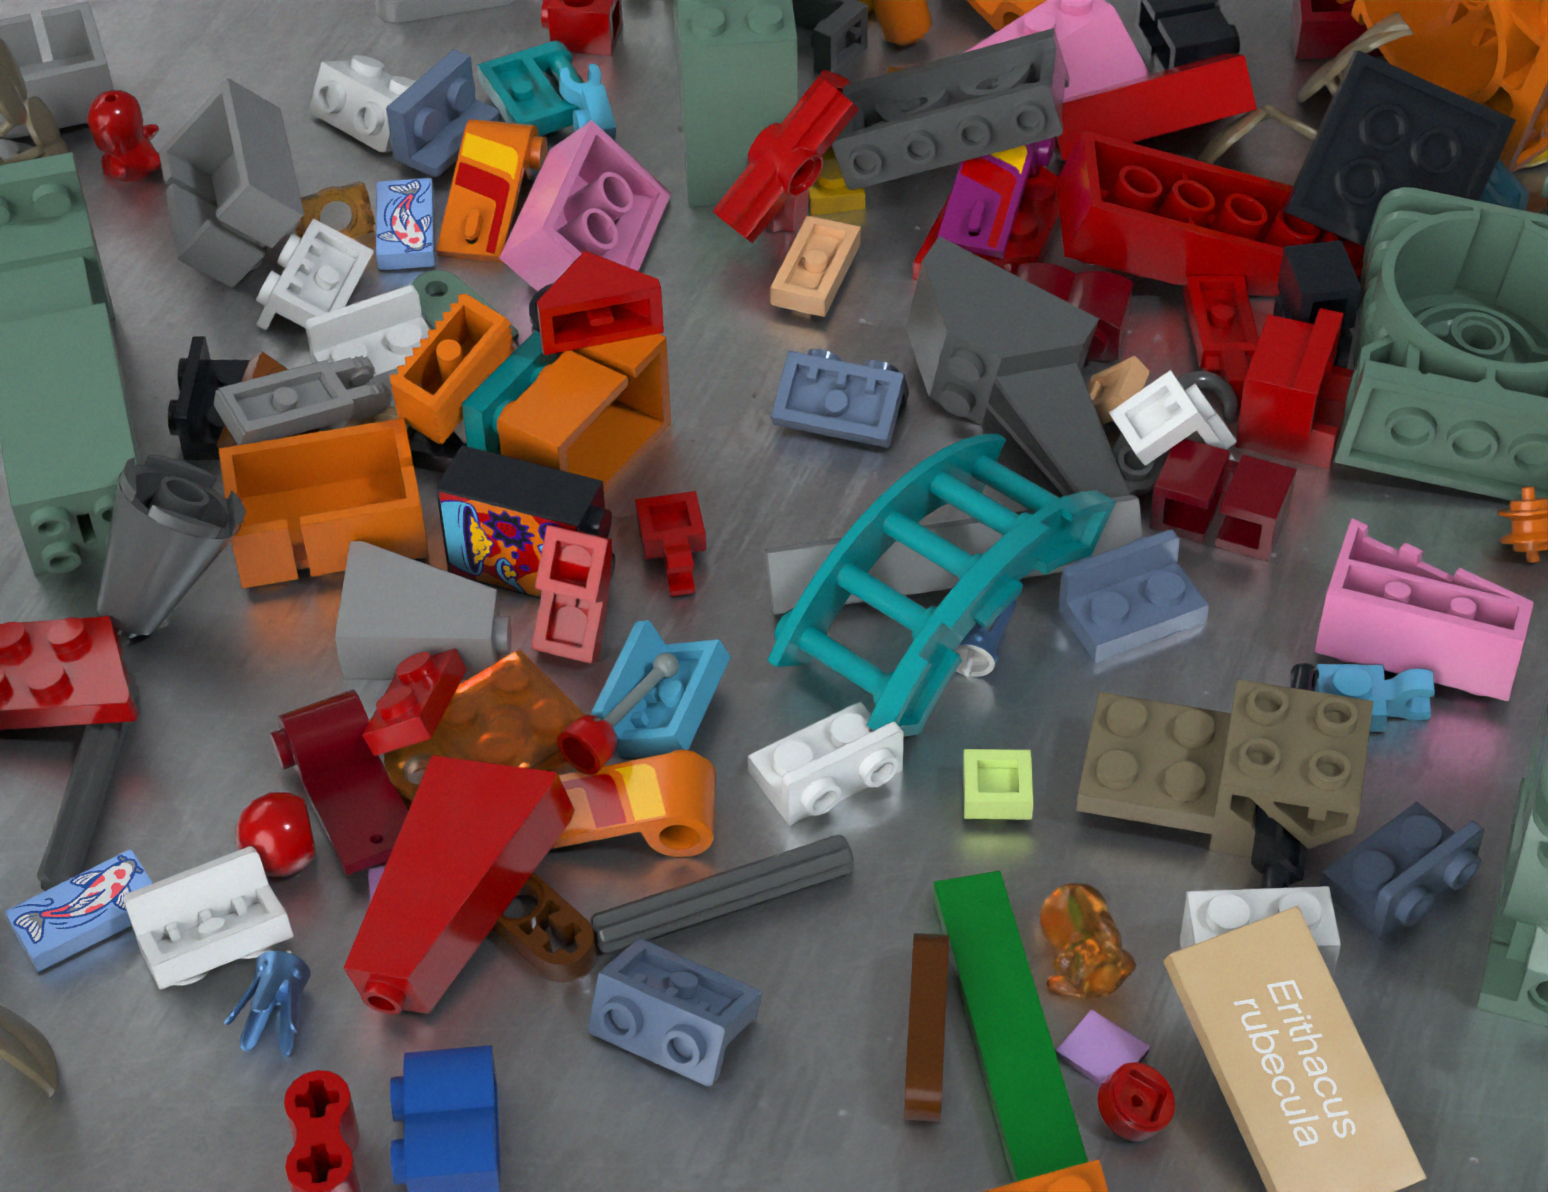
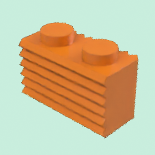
M466 293L457 295V303H450L451 311L442 312L444 320L435 321L436 329L427 330L428 338L420 339L421 347L412 348L413 356L405 357L406 365L397 366L398 374L389 375L398 418H404L407 425L438 444H443L464 419L462 402L515 350L512 346L514 342L511 340L513 336L510 333L512 329L509 327L511 325L509 320Z

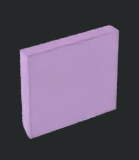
M1091 1009L1055 1052L1058 1059L1098 1085H1101L1105 1078L1120 1066L1131 1062L1141 1063L1149 1053L1151 1046Z

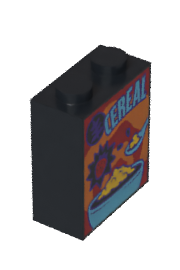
M464 445L460 447L436 487L448 572L474 582L541 599L542 590L535 589L547 525L560 526L608 538L611 528L612 513L611 510L605 509L603 481ZM612 553L610 582L615 569L616 559L614 553Z

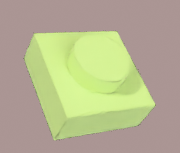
M964 749V819L1032 820L1033 784L1031 750Z

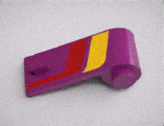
M1055 137L962 161L938 237L940 236L969 252L1004 259L1028 176L1036 175L1040 166H1049L1053 155ZM972 233H978L979 235H978V236H971L970 234H972Z

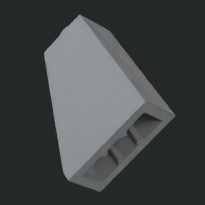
M350 541L335 631V642L343 679L392 680L396 674V667L408 657L420 652H429L432 656L456 648L467 668L462 680H497L499 654H510L512 629L510 616H500L496 589L363 541Z

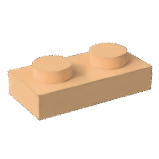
M807 215L770 287V305L825 317L861 244V227Z

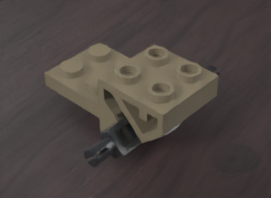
M1299 663L1292 667L1290 687L1237 679L1231 713L1098 692L1078 790L1076 811L1212 834L1209 851L1251 858L1252 866L1262 874L1260 889L1289 888V885L1300 882L1304 878L1307 848L1310 849L1355 833L1361 807L1373 701L1316 692L1319 670H1314L1315 666L1308 663Z

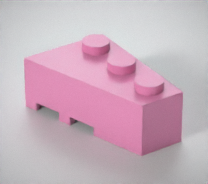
M1351 518L1326 593L1314 653L1334 657L1346 663L1383 665L1385 671L1397 674L1409 669H1427L1433 671L1434 683L1465 690L1477 696H1488L1509 701L1534 602L1462 568H1459L1454 576L1422 562L1423 550L1408 543H1404L1400 550H1396L1368 537L1369 525Z

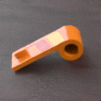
M675 750L667 754L603 766L594 775L584 774L580 771L559 775L575 811L571 822L551 849L641 832L646 842L655 851L666 856L677 858L692 857L705 852L711 847L714 839L717 777L715 766L696 752Z

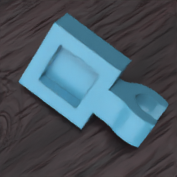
M595 63L589 64L588 82L586 83L574 82L570 77L568 67L561 68L559 91L566 101L580 108V110L573 111L574 131H577L592 120L615 141L616 124L604 84H601V71Z
M1317 664L1316 669L1319 670V678L1316 692L1373 701L1370 732H1385L1387 717H1400L1415 721L1426 720L1431 717L1430 697H1434L1435 693L1433 671L1409 669L1399 673L1392 679L1384 680L1383 665Z

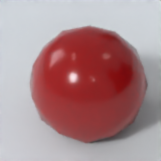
M269 792L253 800L241 812L235 827V844L238 850L250 846L254 847L260 856L266 876L289 877L305 869L316 857L315 843L306 802L304 799L289 792Z

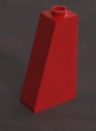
M1225 53L1064 99L1062 110L1063 133L1055 137L1054 144L1056 159L1061 161L1068 159L1083 130L1132 143L1257 110L1245 55Z
M431 756L343 967L361 995L362 1001L367 1006L378 1012L390 1015L399 1014L402 1010L430 1014L496 924L497 919L502 916L571 822L575 809L557 772Z

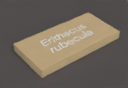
M1299 906L1173 952L1163 960L1267 1192H1398L1427 1179Z

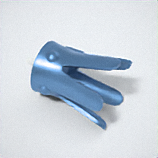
M1016 600L997 617L989 631L981 625L975 624L954 651L962 659L956 672L963 674L965 677H979L987 675L994 670L995 663L998 660L996 647L1015 610Z
M289 950L286 952L268 951L257 958L252 984L223 1022L226 1025H230L254 995L251 1009L240 1037V1047L243 1051H249L255 1047L276 1006H281L280 1051L286 1056H289L292 1051L295 1033H298L299 1013L303 990L311 976V971L301 958L293 955Z

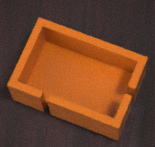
M655 334L565 351L553 364H548L541 370L536 381L516 401L509 402L503 408L500 416L497 418L501 455L603 481L605 494L671 425L666 336Z
M404 418L218 449L225 498L228 499L231 491H233L241 499L246 511L240 530L231 540L242 589L298 579L297 570L309 568L311 577L343 572L346 569L350 541H363L411 559L429 557L421 501Z

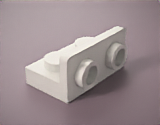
M313 218L302 238L292 233L276 263L285 268L282 275L271 270L255 300L265 306L256 325L267 331L275 314L278 313L306 328L305 322L308 319L345 307L374 250Z
M408 285L321 314L305 322L312 363L328 360L330 363L346 358L353 359L355 356H367L375 367L374 371L376 374L366 384L371 385L373 382L375 384L380 382L381 384L384 383L388 389L392 388L389 375L398 374L397 366L406 365L405 357L413 356L412 348L421 347L420 339L428 338L427 330H430L422 317L419 294L413 285Z
M860 701L749 754L748 772L790 826L811 815L824 814L831 810L839 801L868 787L881 786L888 782L896 773L903 771L904 732L897 723L891 722L874 731L866 726L871 714Z

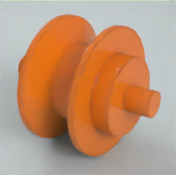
M1534 486L1521 487L1522 498L1510 500V508L1497 511V515L1511 520L1512 530L1509 534L1501 537L1499 543L1513 544V551L1526 552L1528 563L1539 562V551L1548 550V498L1535 497Z

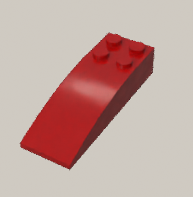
M1085 130L1079 136L1056 180L1064 257L1076 259L1085 264H1096L1127 272L1140 278H1151L1182 286L1184 285L1185 276L1243 275L1248 295L1276 297V295H1280L1277 285L1284 246L1342 240L1359 283L1361 282V271L1364 265V247L1282 212L1292 190V185Z

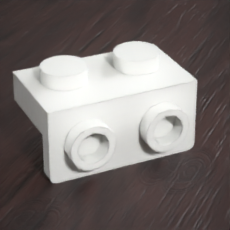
M354 55L352 61H321L309 111L311 114L381 153L391 152L392 146L386 107L416 81L402 76H392L384 72L383 63L367 56Z
M251 846L127 893L123 898L142 956L160 990L171 985H187L204 978L211 969L239 958L251 959L259 957L261 954L271 951L277 943L294 937L287 913L269 886L258 852Z

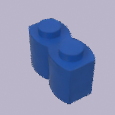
M492 1045L404 1053L403 1076L391 1077L390 1079L393 1121H404V1138L391 1139V1169L394 1185L407 1184L408 1192H501L498 1088Z

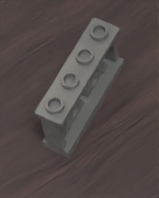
M1055 29L1045 30L844 85L842 94L859 108L858 112L832 143V148L846 187L849 190H855L1062 135L1064 89L1069 87L1070 77Z

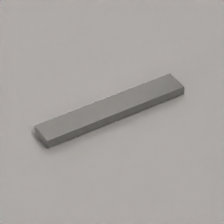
M1134 495L1112 498L1117 502L1091 557L1128 545L1142 537L1139 498ZM1030 510L1015 512V513H1017L1018 515H1020V514H1022V513H1024V512H1028V513H1030L1031 515L1034 513V512H1032V511H1030ZM974 518L923 525L972 556L977 553L984 554L1003 537L1000 533ZM841 538L764 549L771 609L775 615L784 614L795 607L813 576ZM898 541L879 558L868 572L903 595L951 589L959 581V578ZM1078 560L1064 564L1048 574L1062 572L1066 566L1074 564ZM1035 569L1029 574H1027L1025 577L1039 576L1045 574ZM851 594L845 604L864 601Z

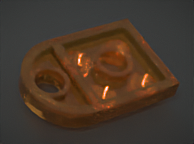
M518 649L458 686L432 739L384 753L385 770L408 811L419 787V784L411 783L408 779L412 774L426 770L432 755L553 771L567 762L559 751L557 745L558 735L572 721L585 714Z

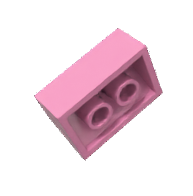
M1047 0L966 51L976 50L1054 28L1070 77L1069 87L1064 89V99L1150 75L1115 7L1104 0Z
M591 120L549 150L499 259L537 292L546 285L555 283L584 250L639 271L671 192Z

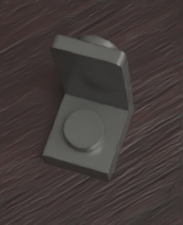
M792 0L795 24L813 32L811 45L814 48V73L820 75L823 70H828L838 74L867 48V4L858 0Z

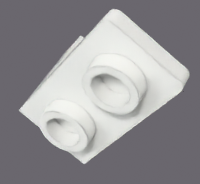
M1171 370L1109 412L1127 442L1145 466L1195 431H1198L1204 441L1211 446L1228 450L1229 447L1237 443L1229 428L1219 414L1214 411L1196 383L1184 389ZM1230 453V458H1229V460L1236 461V460L1234 459V457L1232 456V454Z

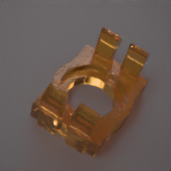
M359 181L341 187H327L315 194L301 197L304 216L295 229L296 236L303 237L313 218L320 222L323 208L334 201L344 202L351 209L349 224L338 232L351 239L375 232L373 225H376L370 207V198L365 184Z

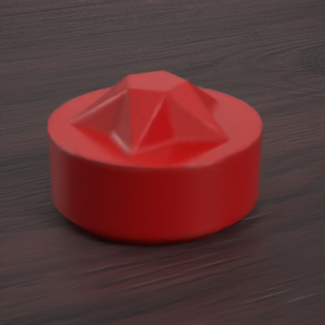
M1138 1062L1124 1064L1105 1078L1099 1087L1097 1102L1100 1114L1107 1126L1124 1139L1131 1141L1147 1140L1166 1127L1172 1120L1175 1111L1173 1091L1164 1076L1149 1065Z

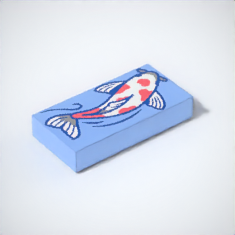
M432 178L376 182V259L378 270L435 266L434 192Z
M129 849L4 912L11 929L38 973L132 926L123 898L127 893L153 884L132 849Z

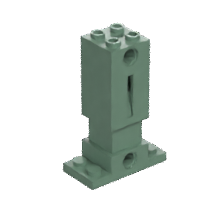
M73 152L0 165V444L11 508L34 575L49 572L65 573L76 569L78 566L104 561L119 475L123 471L127 460L135 457V465H142L125 377L110 321L115 320L112 300Z

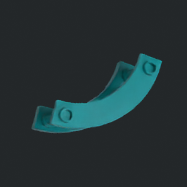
M997 433L981 434L951 444L921 461L900 477L856 520L817 570L795 607L788 610L779 620L774 632L776 642L767 662L775 667L811 665L815 658L874 696L873 702L876 706L866 726L875 731L891 722H896L904 732V736L919 735L941 693L962 662L960 655L954 651L977 623L987 629L1022 593L1023 583L1019 581L1036 569L1047 575L1064 564L1085 557H1091L1117 501L1097 490L1081 491L1062 496L1061 498L1055 496L997 462L1007 440ZM987 485L1034 513L1031 515L1028 512H1024L1018 515L982 494ZM949 503L1000 533L1003 537L984 554L977 553L972 556L918 522L941 506ZM898 541L959 578V581L938 607L931 606L926 609L868 573L869 570ZM851 594L913 631V642L895 671L884 672L826 635Z

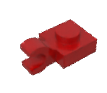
M696 491L635 499L636 518L645 559L664 557L667 583L671 597L696 593L692 570H694L692 553L707 551L706 532Z

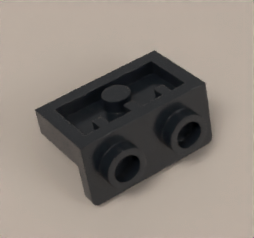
M193 336L188 358H180L177 372L180 393L178 400H170L168 406L169 432L172 436L179 437L184 460H220L219 448L216 445L225 423L213 405L215 392L220 387L240 383L247 365L251 361L237 359L211 360L205 336Z

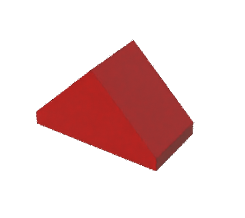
M585 250L537 301L541 348L544 355L664 333L662 292L659 279Z

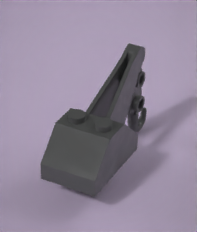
M939 236L922 260L906 326V333L929 398L940 403L951 414L966 417L981 426L1000 422L1064 496L1090 490H1097L1110 498L1128 495L1141 496L1149 493L1154 488L1171 448L1146 466L1137 457L1122 433L1111 449L1081 375L1099 318ZM1191 371L1177 378L1184 389L1196 383L1201 391H1210L1218 395L1225 407L1223 413L1224 420L1228 422L1234 420L1238 410L1237 395L1232 386L1221 376L1209 371Z

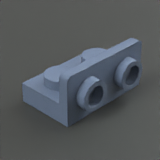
M454 49L386 107L393 159L433 177L440 176L458 159L464 130L469 119L500 121L499 109L475 98L471 56Z
M808 349L806 354L788 351L771 413V420L776 426L889 448L900 405L907 403L909 389L904 373L898 372L895 366L886 362L866 360L863 365L841 361V358L836 354L821 349Z
M1167 530L1150 537H1141L1117 549L1094 557L1082 558L1062 570L1058 611L1094 663L1207 622L1209 604L1177 562L1180 539L1173 530Z
M1417 801L1323 870L1319 887L1329 886L1331 898L1381 940L1400 924L1409 927L1419 921L1432 905L1434 898L1447 888L1451 887L1453 890H1458L1473 878L1482 861L1478 853L1485 829L1472 820L1459 831L1454 832Z
M638 938L598 973L588 1031L596 1037L705 1086H711L720 1076L726 1046L758 1015L763 991Z

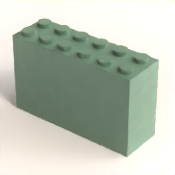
M672 0L689 207L716 206L749 165L747 160L748 152L755 138L769 125L774 123L781 124L798 103L797 35L792 0Z

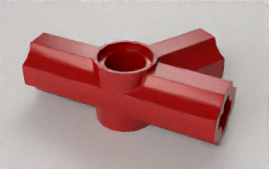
M818 76L781 124L774 123L769 125L755 138L748 152L747 160L749 165L712 212L752 244L766 227L772 232H796L801 228L808 215L809 188L815 183L822 171L824 163L823 154L858 112L859 108L834 86Z

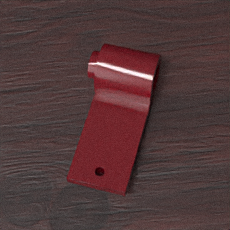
M354 689L278 715L280 729L269 733L282 770L294 767L347 876L377 864L384 865L387 863L408 813L379 755H373L362 736L369 723V719Z

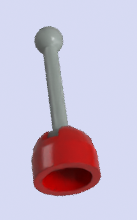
M668 652L656 656L653 662V670L603 720L594 715H584L572 721L557 737V745L564 759L572 767L584 774L594 775L598 773L616 751L617 735L614 727L662 678L667 679L676 675L679 669V661L676 656Z

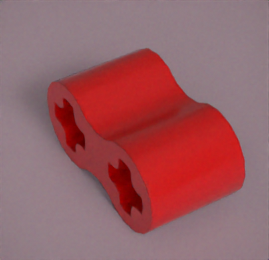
M315 1070L305 1073L291 1083L286 1090L283 1102L294 1141V1146L287 1155L285 1165L291 1192H361L352 1156L358 1145L360 1132L348 1084L340 1075L331 1071Z

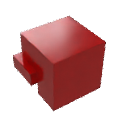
M1320 308L1314 324L1270 314L1267 315L1245 376L1236 435V448L1330 470L1344 419L1347 389L1354 371L1333 365L1337 354L1344 313Z

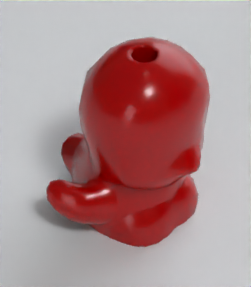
M108 90L99 94L91 103L87 115V123L95 145L99 150L105 152L101 160L103 173L109 178L118 181L134 182L142 180L151 175V173L158 171L161 168L160 155L150 140L156 136L159 126L156 124L143 126L140 104L136 97L126 91Z

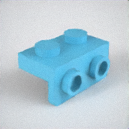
M651 621L635 622L594 705L592 715L603 720L653 670L654 659L659 654L668 652L675 655L679 661V669L673 677L662 678L614 727L617 735L616 752L621 759L657 756L675 750H689L731 658L720 639L665 644Z

